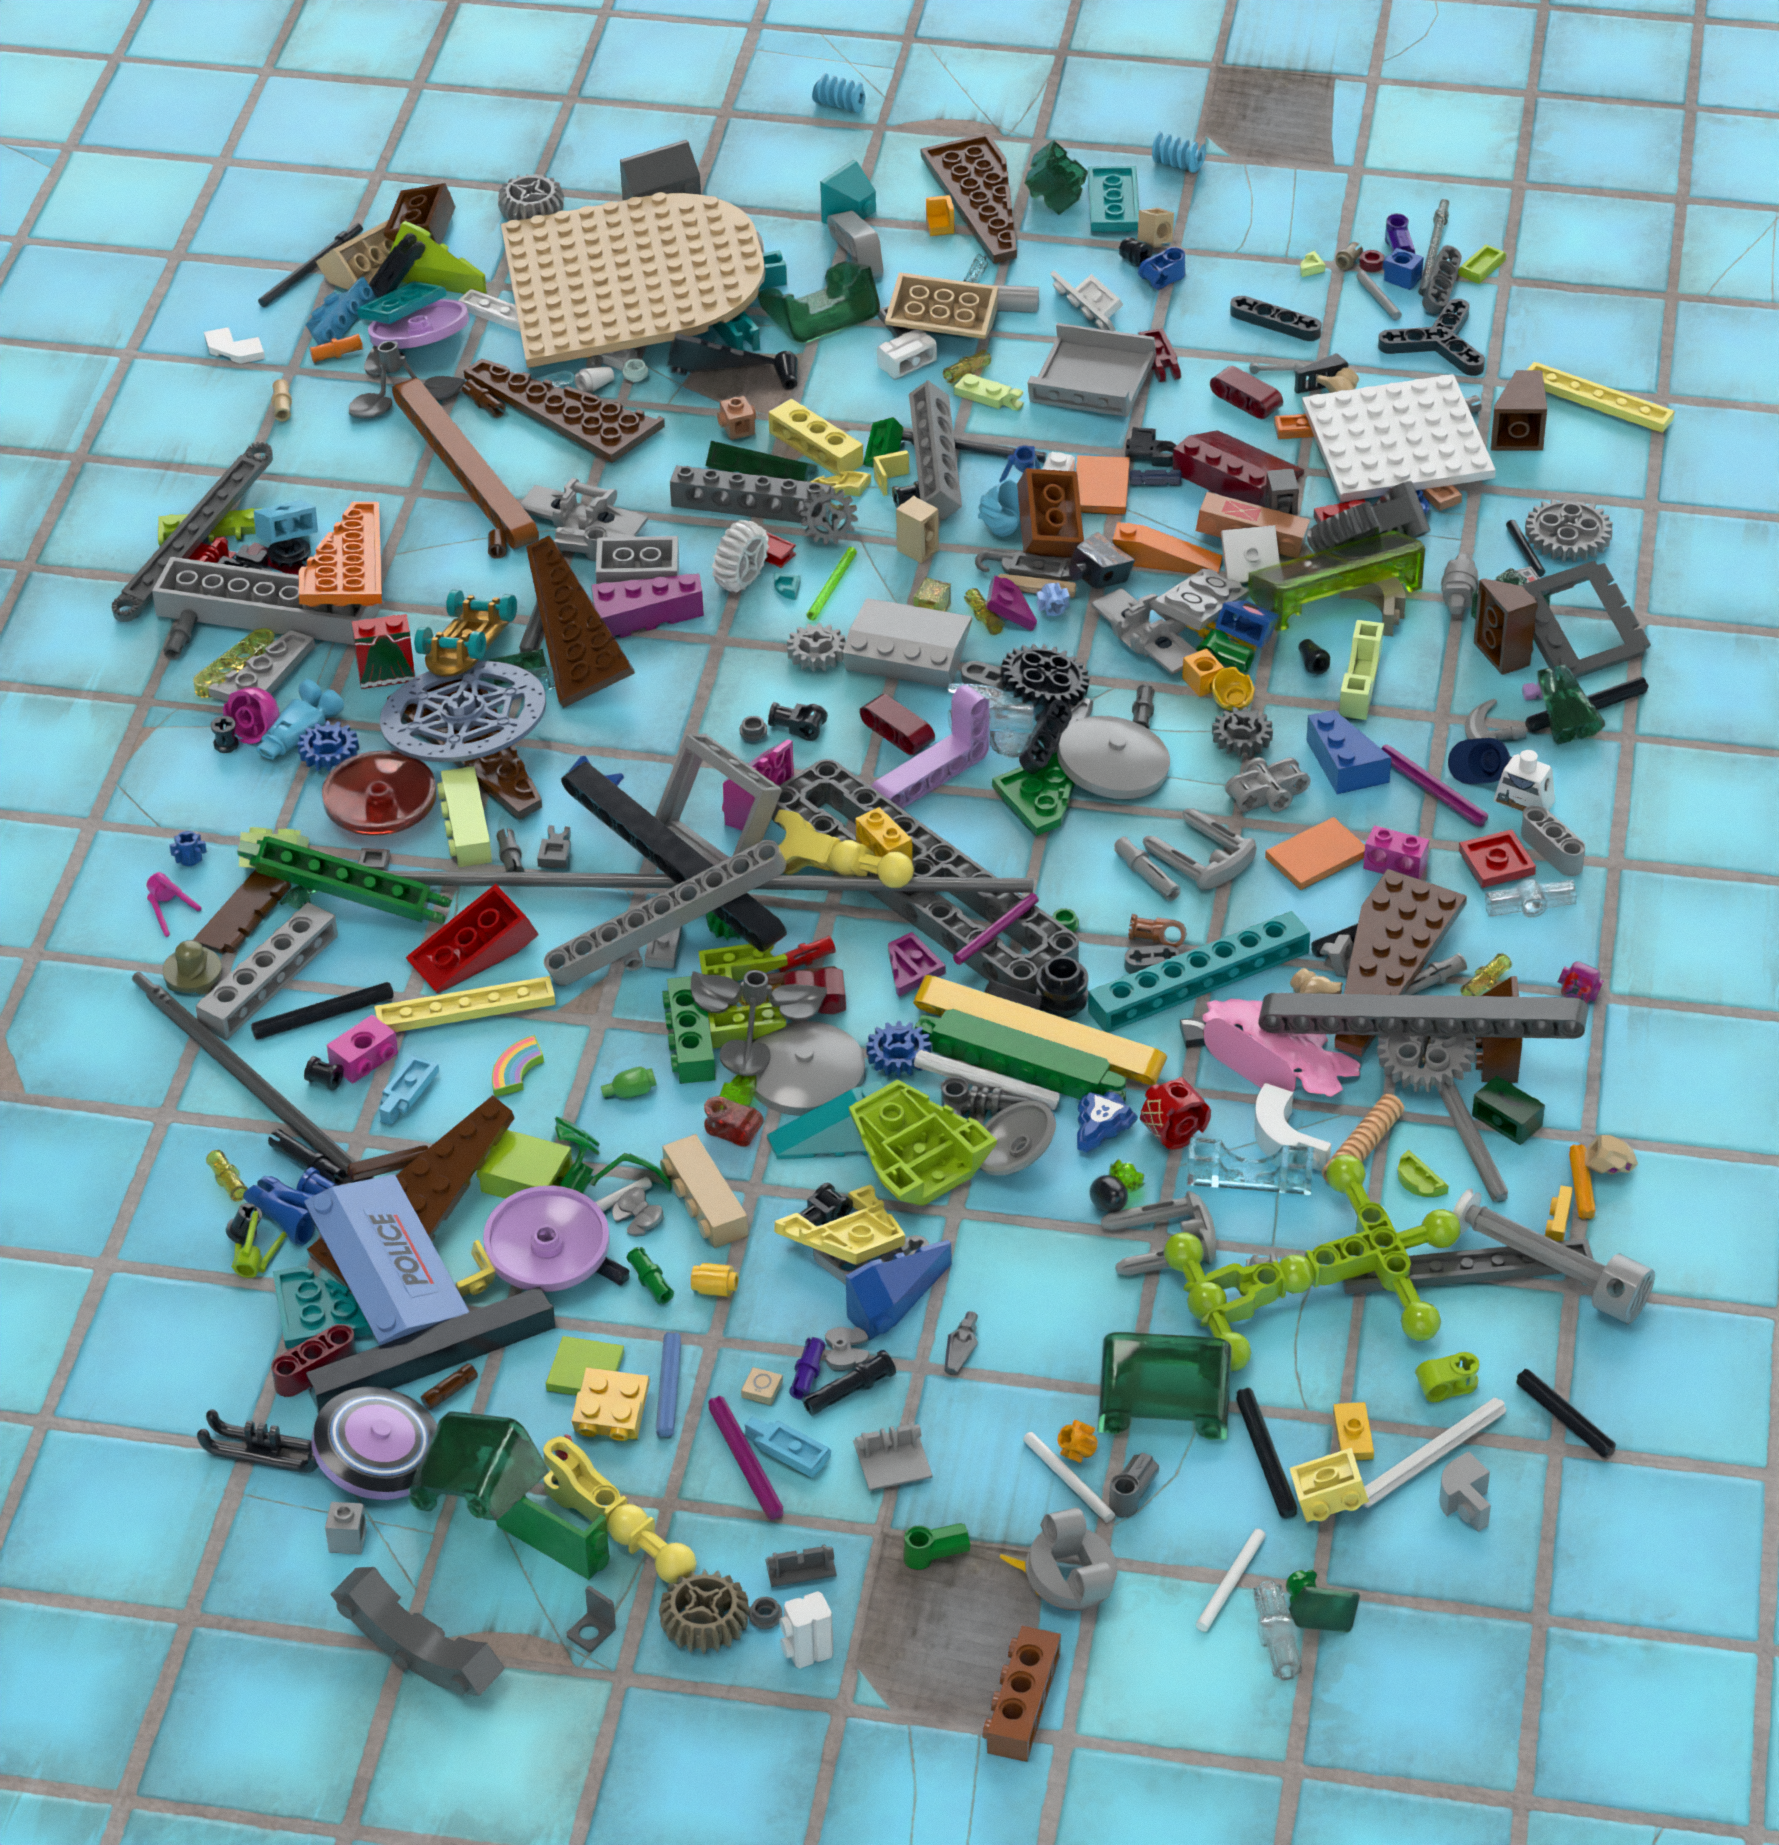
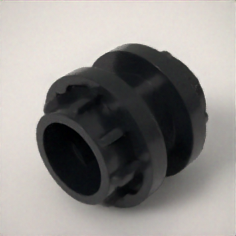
M1067 956L1054 957L1049 959L1037 971L1036 995L1043 998L1041 1003L1043 1011L1066 1019L1076 1016L1078 1012L1084 1009L1088 1002V972L1078 960Z

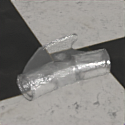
M977 684L948 685V691L955 693L960 686L968 685L989 700V730H1032L1033 704L1022 703L1018 698H1014L1013 695L994 686ZM952 709L948 711V722H949V726H950L951 732H952Z

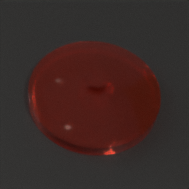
M379 750L365 752L344 760L327 775L322 787L323 805L328 817L336 825L347 831L362 835L393 834L414 826L428 815L436 801L435 778L430 768L424 762L403 755L398 751Z

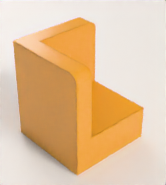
M950 195L926 198V224L930 236L954 234V207Z

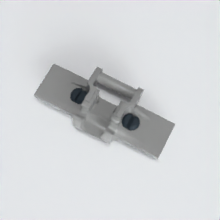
M572 478L564 486V492L534 485L520 503L528 514L552 520L554 526L585 530L589 526L600 525L605 527L608 533L636 536L648 521V516L614 507L613 505L617 499V490H605L583 484L575 478ZM576 493L594 497L588 507L577 503Z
M1120 588L1091 603L1095 610L1111 622L1114 635L1137 654H1143L1146 657L1151 656L1172 675L1183 670V657L1198 652L1178 635V633L1185 629L1186 624L1152 608L1154 600L1158 598L1156 594H1149L1139 598L1137 601L1124 589ZM1154 610L1163 619L1151 624L1148 621L1150 619V611Z

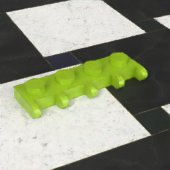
M249 508L246 510L229 511L207 536L209 541L213 542L215 537L236 535V540H241L242 535L256 534L254 510L259 509ZM188 514L158 516L159 546L166 541Z

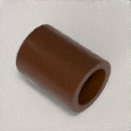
M493 529L488 533V554L492 558L498 559L506 555V533L501 529Z

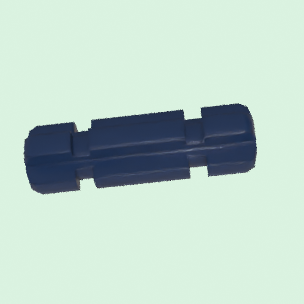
M1131 470L1130 484L1166 485V483H1170V485H1180L1181 471L1145 470V472H1141V470Z

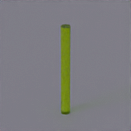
M849 547L807 612L806 616L809 620L814 621L818 617L857 555L855 548Z

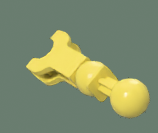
M780 809L774 821L780 823L781 827L786 831L785 839L778 845L787 863L783 874L790 875L796 873L806 866L834 871L843 876H867V873L870 872L878 874L881 882L890 888H901L912 879L914 872L912 862L907 855L901 852H890L882 858L877 857L865 845L854 840L841 841L836 837L816 832L812 824L804 820L799 813Z
M562 1436L552 1438L544 1445V1463L551 1469L543 1477L544 1491L555 1502L564 1508H575L592 1522L600 1514L605 1516L607 1532L609 1531L614 1541L622 1545H628V1551L631 1554H634L640 1548L646 1551L655 1559L656 1572L663 1581L677 1584L679 1576L687 1579L691 1571L695 1572L697 1561L691 1548L682 1543L667 1544L655 1534V1519L652 1517L648 1518L642 1508L634 1504H627V1498L625 1496L621 1497L618 1489L596 1471L590 1459L581 1448L568 1438ZM562 1450L568 1454V1458L566 1461H562L553 1454V1451ZM558 1480L559 1486L554 1485L553 1482Z

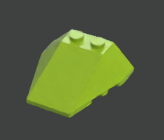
M898 1079L849 1106V1113L880 1182L899 1201L924 1206L973 1177L997 1144V1139L977 1120L971 1117L965 1119L955 1114L954 1109L945 1104L942 1107L930 1101L928 1095Z

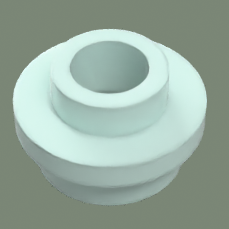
M631 359L625 363L623 376L632 382H639L648 376V368L644 361Z

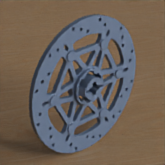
M478 661L471 669L460 675L443 677L428 671L405 683L390 696L383 706L380 714V728L385 741L393 749L408 757L430 762L472 760L504 750L527 736L538 725L545 713L546 695L540 681L530 672L507 663ZM457 679H463L460 682L448 685L446 687L434 690L432 692H426L428 689H431L442 683H446ZM480 679H498L507 682L513 686L503 688L497 685L481 681ZM472 688V693L468 692L467 689ZM483 689L492 693L478 695V690ZM457 691V693L452 694L450 697H449V696H443V695H446V694H449V693H452V692ZM523 697L525 703L521 714L516 719L509 718L512 701ZM411 703L417 704L414 721L403 725L401 721L405 709ZM504 704L501 714L493 711V709ZM425 708L434 711L422 718ZM475 726H482L481 728L469 732V730L471 728H474ZM443 727H448V733H442L435 730ZM454 729H457L460 732L458 734H454ZM496 730L501 731L486 739L464 744L465 741ZM422 734L446 743L444 745L430 744L417 740L413 736Z

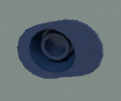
M1496 738L1467 739L1460 741L1452 748L1448 757V767L1452 776L1461 783H1493L1500 780L1504 768L1512 757L1504 743Z

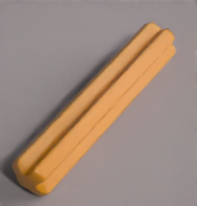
M1573 1144L1570 1146L1569 1157L1578 1216L1581 1219H1592L1595 1216L1596 1209L1590 1170L1585 1166L1586 1147L1583 1144Z

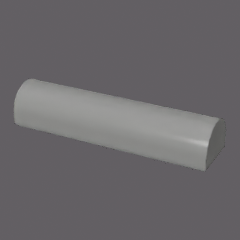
M992 285L999 286L997 311H1038L1039 287Z

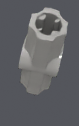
M592 525L585 530L557 527L554 542L560 551L585 553L588 559L596 561L597 538L636 536L608 533L606 528L600 525Z

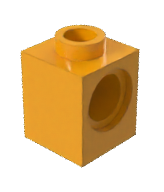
M1206 648L1183 657L1182 679L1199 697L1212 693L1213 678L1224 667Z

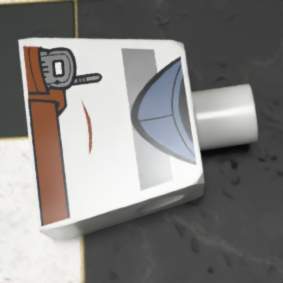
M1524 750L1520 755H1514L1503 770L1493 801L1522 812L1531 805H1539L1549 811L1555 802L1552 768L1547 764L1538 762V755L1533 750Z

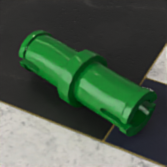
M643 1247L632 1249L626 1258L637 1272L641 1285L649 1289L658 1304L669 1302L674 1296V1291L663 1278L662 1269L657 1264H653Z

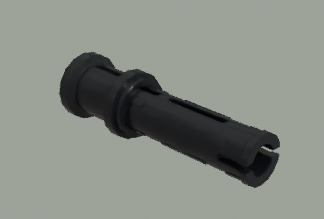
M880 1350L877 1352V1356L871 1360L855 1364L852 1371L845 1376L803 1397V1405L807 1412L809 1411V1414L813 1416L822 1409L861 1388L869 1390L878 1380L886 1376L892 1377L896 1375L894 1362L885 1350Z

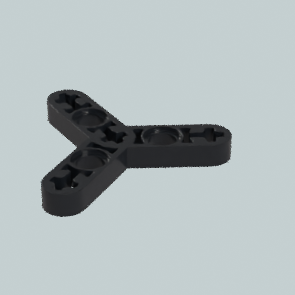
M1450 300L1432 327L1384 330L1379 334L1378 349L1383 353L1436 351L1466 375L1477 376L1484 371V356L1457 336L1469 317L1470 305L1466 300Z

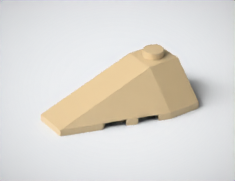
M388 220L334 248L316 261L330 284L349 290L363 276L369 284L388 257L394 244L393 241L385 238L383 234Z

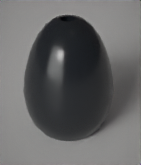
M1103 1175L1095 1179L1091 1184L1089 1195L1097 1209L1108 1213L1117 1212L1127 1204L1128 1190L1118 1177Z

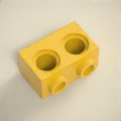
M880 807L855 818L856 842L865 845L874 853V856L882 858L890 852H901L907 855L912 862V838Z

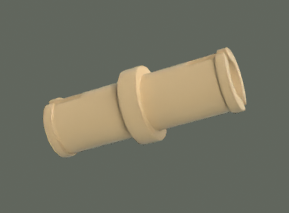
M278 379L272 385L273 395L271 403L274 407L275 419L283 422L287 421L291 416L290 406L292 404V397L289 393L288 382Z

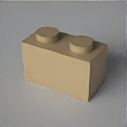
M913 496L896 509L897 551L922 564L939 551L938 508Z

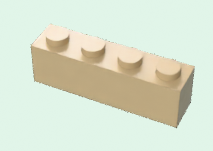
M694 1134L662 1146L663 1159L660 1160L662 1172L672 1179L676 1195L683 1197L689 1216L691 1218L695 1217L698 1221V1228L704 1239L708 1238L714 1248L747 1237V1214L698 1136Z

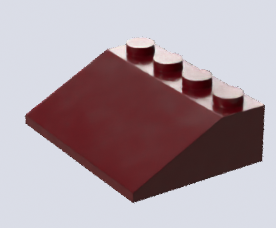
M1219 430L1189 435L1173 449V470H1180L1181 478L1209 491H1213L1218 495L1265 507L1267 471L1293 469L1296 480L1304 474V469Z

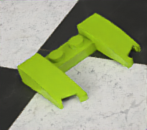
M751 944L698 951L701 974L725 976L735 981L744 980L745 974L752 970L766 973L788 965L787 956L783 953L774 957L770 953L774 945L763 953ZM764 1003L755 1007L752 1040L786 1026V1019L780 1014L779 1007H773L771 1003ZM729 1004L727 1010L722 1013L708 1012L713 1049L720 1048L731 1040H743L746 1042L750 1005L737 1007V1005L732 1006Z

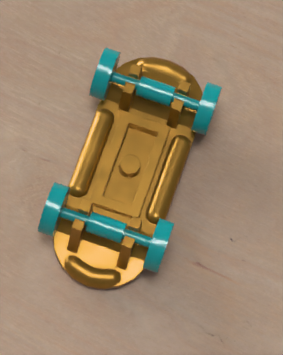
M451 590L447 596L446 610L450 617L458 618L454 619L443 632H437L436 637H433L430 627H419L414 640L416 652L426 655V667L435 675L452 677L467 672L479 659L484 657L485 651L504 628L515 619L517 613V599L515 595L504 594L501 600L494 597L492 601L475 600L474 595H469L467 600H465L461 590Z

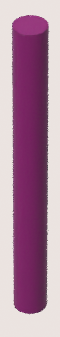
M1030 893L953 955L955 963L958 965L964 963L1038 903L1037 895Z

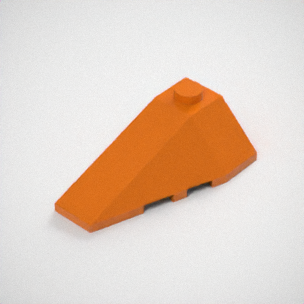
M1117 522L1113 536V544L1135 559L1134 567L1192 574L1197 573L1203 568L1214 570L1218 574L1220 572L1222 555L1150 527Z

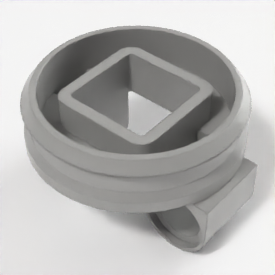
M1076 1507L1046 1514L1040 1524L1043 1531L1035 1538L1026 1557V1574L1031 1586L1044 1600L1062 1609L1081 1611L1099 1605L1106 1598H1109L1117 1576V1562L1111 1548L1101 1537L1087 1529L1084 1514L1079 1508ZM1077 1555L1083 1567L1073 1569L1067 1581H1065L1055 1560Z

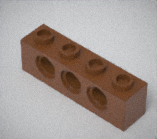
M1021 1625L1018 1638L1011 1639L1008 1651V1658H1011L1009 1665L1004 1664L1000 1675L1002 1688L1000 1692H994L991 1711L994 1713L992 1719L986 1718L982 1738L987 1739L988 1754L1025 1762L1028 1761L1061 1655L1060 1633Z

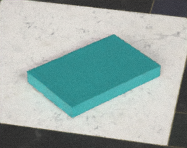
M412 281L359 307L357 312L359 318L391 324L446 297L447 293L445 287Z

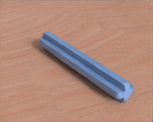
M667 1332L663 1338L656 1434L659 1437H671L674 1434L681 1336L677 1332Z

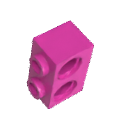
M1374 825L1365 843L1363 869L1381 874L1390 869L1420 880L1427 866L1429 839Z

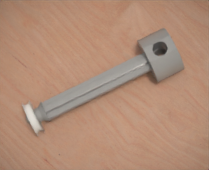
M1471 1188L1467 1189L1459 1198L1453 1213L1459 1219L1461 1226L1460 1234H1463L1471 1225L1474 1231L1495 1239L1595 1288L1592 1306L1626 1324L1632 1323L1644 1308L1654 1285L1655 1271L1620 1253L1614 1255L1605 1266L1488 1209L1487 1206L1480 1207L1481 1194L1479 1192L1473 1194Z

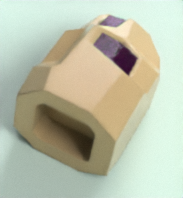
M1611 1135L1597 1136L1585 1152V1166L1599 1174L1629 1173L1638 1165L1633 1149L1626 1142Z

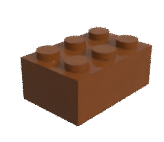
M1026 468L1017 483L1023 552L1041 556L1072 558L1075 548L1084 541L1077 472Z

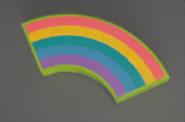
M535 1035L514 1043L497 1059L492 1071V1088L495 1097L524 1090L523 1078L525 1074L535 1065L544 1062L543 1053Z

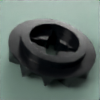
M301 538L275 542L268 548V557L271 563H278L280 567L284 565L291 567L294 564L301 565L302 561H307L309 554H311L309 543Z

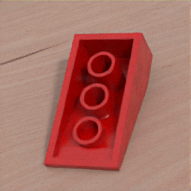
M495 883L405 958L438 994L518 953L539 934L527 916Z

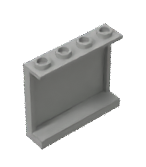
M1057 323V339L1038 377L1030 376L1027 382L1030 402L1128 417L1156 358L1154 337Z

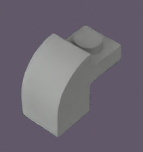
M1469 1451L1451 1461L1443 1470L1439 1502L1446 1516L1458 1511L1462 1520L1470 1523L1479 1532L1489 1524L1491 1505L1482 1496L1488 1492L1490 1472Z

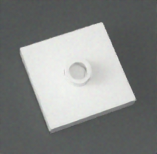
M1275 525L1221 531L1226 579L1235 580L1243 584L1274 581L1282 578Z

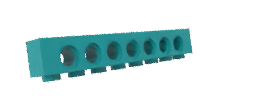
M1293 911L1275 916L1257 925L1250 926L1219 940L1199 946L1196 949L1089 990L1088 1013L1104 1032L1110 1033L1308 954L1310 931Z

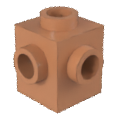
M745 396L720 401V412L717 413L718 424L720 428L724 427L730 440L755 434V408L753 405H749Z

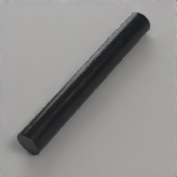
M1509 520L1506 523L1507 529L1529 566L1534 569L1539 577H1542L1545 574V569L1516 521Z

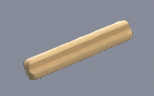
M1009 574L998 575L1000 578L1011 580L1024 593L1036 594L1038 591H1041L1045 584L1058 582L1061 589H1068L1070 598H1074L1076 594V583Z

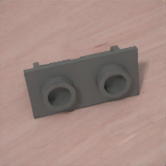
M825 1544L822 1547L803 1549V1553L797 1554V1551L779 1554L774 1552L773 1556L765 1559L771 1587L837 1576L833 1561V1547H826Z

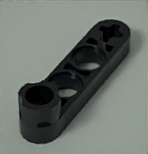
M1062 700L1053 701L1035 716L1037 723L1019 755V762L1022 768L1030 774H1036L1047 765L1060 741L1062 733L1072 718L1069 706Z

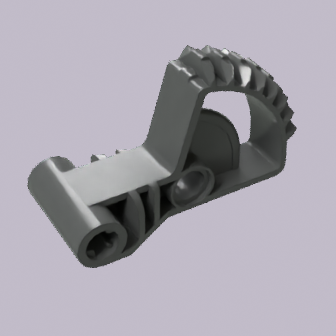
M1407 481L1390 488L1373 506L1368 501L1344 510L1309 528L1306 534L1309 546L1315 552L1316 557H1320L1373 538L1406 542L1427 534L1431 529L1412 481Z

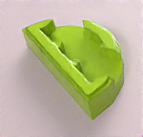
M1409 1149L1400 1157L1397 1167L1398 1180L1406 1190L1422 1197H1438L1448 1193L1449 1186Z

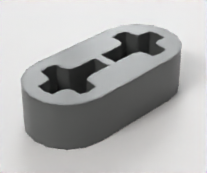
M1171 945L1134 947L1125 953L1124 968L1126 972L1132 974L1151 965L1163 962L1165 959L1180 955V952Z

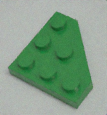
M1057 752L1052 754L1047 765L1036 774L1028 773L1021 766L992 778L993 789L1036 836L1062 825L1075 783L1062 770Z

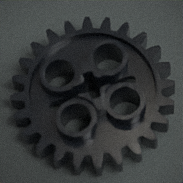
M1032 644L1031 649L1022 645L1021 651L1013 648L1012 653H1007L1006 658L1003 659L1000 677H1002L1001 683L1007 685L1006 691H1014V698L1023 697L1022 703L1031 701L1034 708L1041 704L1044 709L1058 699L1065 702L1068 706L1069 704L1076 706L1078 701L1083 700L1084 695H1087L1090 677L1087 676L1088 670L1082 669L1083 663H1075L1076 656L1068 658L1066 656L1067 651L1058 653L1057 647L1048 650L1045 644H1043L1042 649L1038 648L1035 644Z

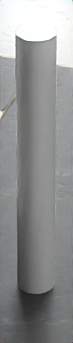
M1364 271L1358 272L1356 278L1394 320L1400 319L1402 313Z

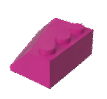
M788 739L760 754L748 765L777 786L794 777L793 741ZM729 778L723 782L722 811L724 812L725 825L743 831L755 797Z

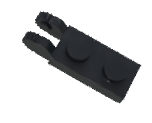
M407 233L401 239L369 282V286L378 298L396 290L414 265V261L422 257L426 245L421 241L417 242V237L413 233Z

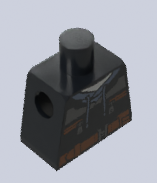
M1096 532L1075 548L1069 564V574L1072 579H1082L1093 588H1103L1126 582L1135 559L1102 534Z

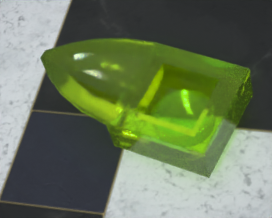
M738 1074L734 1076L730 1083L724 1082L715 1105L717 1113L746 1118L756 1091V1075L741 1076Z

